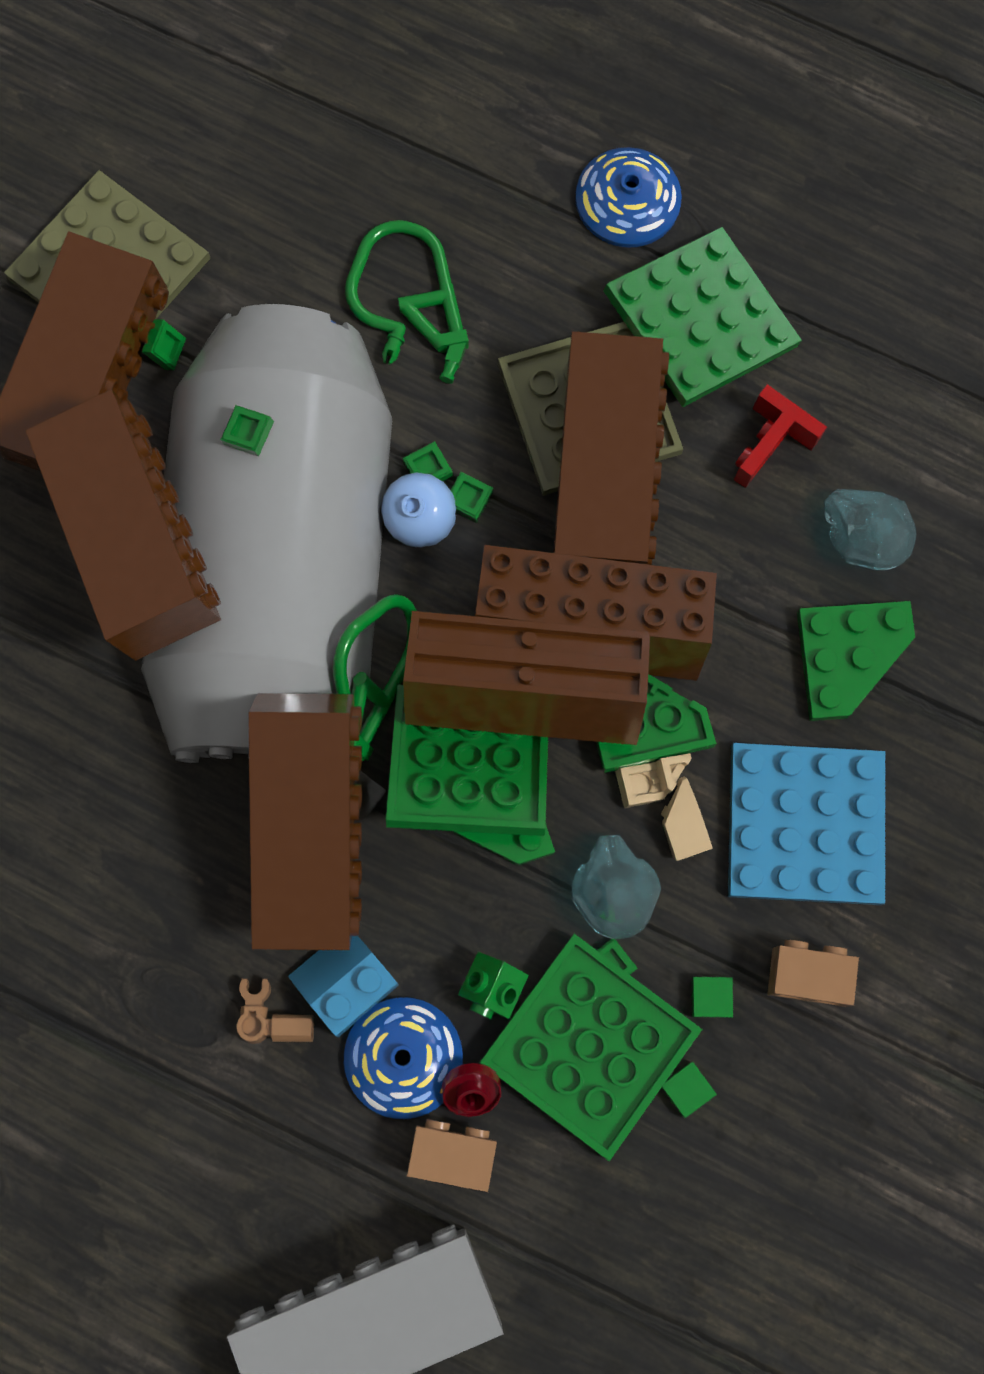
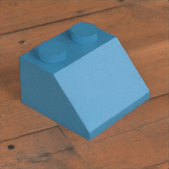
M352 936L350 950H318L288 976L308 1004L336 1037H340L364 1014L399 986L358 936Z

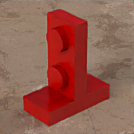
M768 384L761 391L753 406V410L768 420L756 436L761 441L754 450L747 447L735 463L739 470L734 480L744 488L749 485L787 434L812 451L827 428L823 423Z

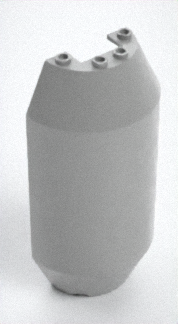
M261 304L242 307L239 314L233 317L227 313L220 320L173 394L164 479L165 482L169 480L178 494L179 502L175 504L179 515L183 514L186 517L193 532V536L188 539L192 548H197L201 553L207 566V570L202 572L207 584L211 583L214 586L221 601V605L216 607L221 618L220 621L142 658L141 670L170 753L176 756V761L198 763L199 757L231 759L233 753L248 754L249 759L248 712L258 693L337 694L333 678V659L338 641L347 626L377 602L384 522L381 508L387 487L392 416L362 336L347 322L343 323V325L331 322L330 314L294 305ZM235 405L268 415L274 420L259 456L226 446L220 440ZM375 621L356 637L348 654L347 677L351 694L353 678L358 672H365L370 677Z

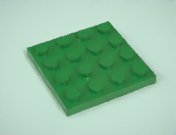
M723 227L607 283L603 291L633 336L663 338L662 352H669L668 373L665 375L664 381L682 407L797 348L802 341Z
M397 685L386 827L545 836L548 737L405 724L404 686Z
M573 934L480 1063L495 1070L499 1078L610 1161L703 1029L576 934Z

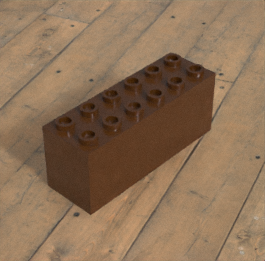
M68 231L0 395V455L2 457L41 472L25 430L110 389L123 401L128 399L127 387L131 377L135 378L140 371L142 363L140 355L144 344L148 343L149 331L154 329L155 323L153 321L158 310L162 311L165 308L169 296L168 287L152 260Z
M572 331L568 359L553 553L652 565V559H655L657 538L656 536H650V531H654V525L658 520L659 499H652V496L656 495L657 485H660L662 462H655V459L659 458L664 438V425H657V423H661L662 411H665L667 389L660 387L664 386L665 375L668 373L669 352H662L663 338Z
M110 389L25 430L103 636L107 642L136 661L221 620L216 608L221 605L218 593L211 583H206L202 573L207 570L205 561L199 550L192 548L188 539L193 536L190 524L183 514H178L175 504L179 502L178 494L169 480L165 482L161 472L166 469L165 462L156 447L152 448L148 437L153 435L146 418L142 414L137 415L128 399L123 401Z
M484 545L475 616L650 632L648 674L697 681L712 645L717 573Z
M412 611L403 679L405 724L637 745L647 704L650 632Z
M258 693L248 712L252 949L350 950L352 936H359V925L362 916V899L359 898L362 861H354V859H359V850L362 842V823H354V820H359V812L362 805V785L354 784V781H359V773L362 767V746H354V741H359V734L362 728V707L354 706V694Z

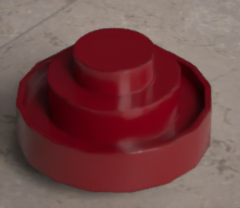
M470 1063L460 1065L445 1075L442 1082L443 1102L450 1111L457 1115L466 1117L483 1115L490 1112L499 1103L501 1098L500 1078L495 1070L483 1064Z

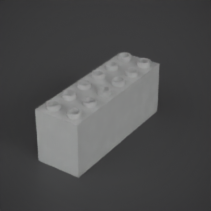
M453 1224L432 1233V1242L420 1247L417 1241L400 1246L394 1250L393 1258L380 1263L378 1257L367 1260L355 1266L354 1275L342 1279L340 1273L317 1282L318 1286L314 1287V1292L305 1296L302 1289L287 1294L278 1299L279 1302L274 1305V1309L265 1312L263 1306H259L241 1314L240 1319L235 1321L236 1326L227 1336L239 1373L413 1374L503 1335L501 1320L465 1227L456 1230Z

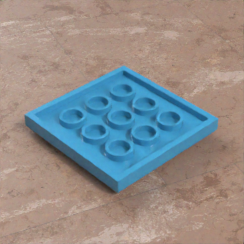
M733 743L731 745L728 897L868 905L885 904V751Z

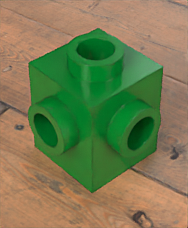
M478 952L458 995L472 1002L469 1010L491 1020L495 1013L509 1019L529 975L502 960Z

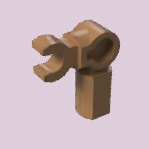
M248 979L241 980L239 991L245 999V1006L241 1007L240 1018L237 1022V1032L243 1040L250 1044L261 1043L266 1037H271L272 1042H313L314 1015L273 1014L272 1019H267L268 1008L264 1007V1001L268 999L271 993L269 980H262V990L255 995L249 993Z

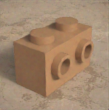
M785 940L784 946L780 945L773 948L767 995L842 1007L854 1006L859 957L847 956L848 949L824 946L823 952L808 950L809 943L795 940Z
M426 1119L425 1126L417 1125L408 1168V1177L488 1192L497 1144L496 1140L489 1139L490 1131L466 1127L465 1134L449 1131L450 1123Z

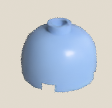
M415 472L401 476L390 484L383 496L381 512L384 525L395 539L407 546L425 547L436 545L448 536L455 524L456 506L454 495L443 481L431 474Z

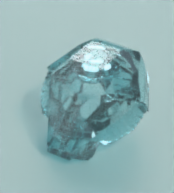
M836 489L823 501L824 518L832 525L829 532L831 543L835 551L846 563L873 570H888L901 566L912 554L916 541V527L904 500L901 501L883 492Z
M619 834L599 836L591 850L590 860L587 864L580 865V868L575 873L574 880L572 881V901L590 927L597 933L614 940L630 938L641 932L651 919L662 889L659 878L648 862H645L644 859H637Z

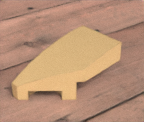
M691 754L660 758L656 762L623 767L615 771L624 808L665 799L666 795L675 788L676 781L685 766L691 761Z
M685 776L677 781L676 785L678 787L668 806L665 805L661 813L664 817L662 821L672 856L676 861L713 849L696 798Z

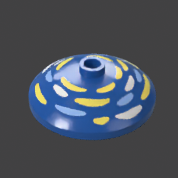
M625 147L606 151L588 163L579 177L575 199L578 214L583 224L593 235L608 244L630 248L653 243L672 228L680 211L682 195L677 176L664 160L649 151ZM632 182L637 186L630 188L625 183Z
M393 998L376 1004L356 1021L348 1035L344 1050L345 1073L354 1094L372 1111L395 1119L420 1117L443 1104L442 1082L445 1075L463 1063L461 1041L452 1022L437 1007L415 998ZM399 1050H407L410 1053V1062L405 1066H400L395 1061V1055Z

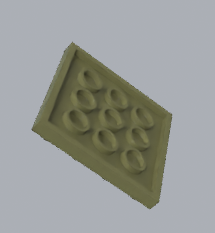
M98 170L4 274L9 281L39 303L66 235L70 231L154 262L169 291L167 304L162 311L158 310L155 318L157 319L210 260V255L208 251Z
M625 322L587 332L633 336ZM571 337L498 358V367L543 496L558 492ZM666 402L665 411H662L661 423H657V425H664V438L659 458L655 459V462L681 455L683 452V446Z

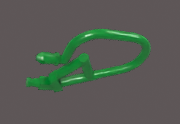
M403 220L379 224L364 236L358 247L345 284L347 304L352 313L364 324L390 332L387 336L388 341L383 349L382 357L385 364L388 356L391 357L389 365L395 362L399 356L400 347L405 342L403 336L406 327L401 322L375 315L364 308L358 297V283L372 247L382 237L393 233H404L424 241L433 255L439 281V290L397 298L400 312L439 353H447L444 370L441 372L439 379L444 383L452 384L455 378L454 374L460 367L465 350L469 348V340L466 329L463 330L443 246L436 235L422 225ZM443 304L449 332L441 334L418 309Z
M398 594L382 598L354 619L342 633L334 654L333 678L336 693L351 694L347 677V659L354 640L365 628L390 609L399 608L404 613L407 624L406 646L384 690H381L365 672H358L353 678L352 694H354V706L362 707V718L366 697L374 704L361 728L359 741H354V746H362V761H368L374 749L370 746V743L395 699L397 685H401L404 679L412 611L417 610L408 598Z

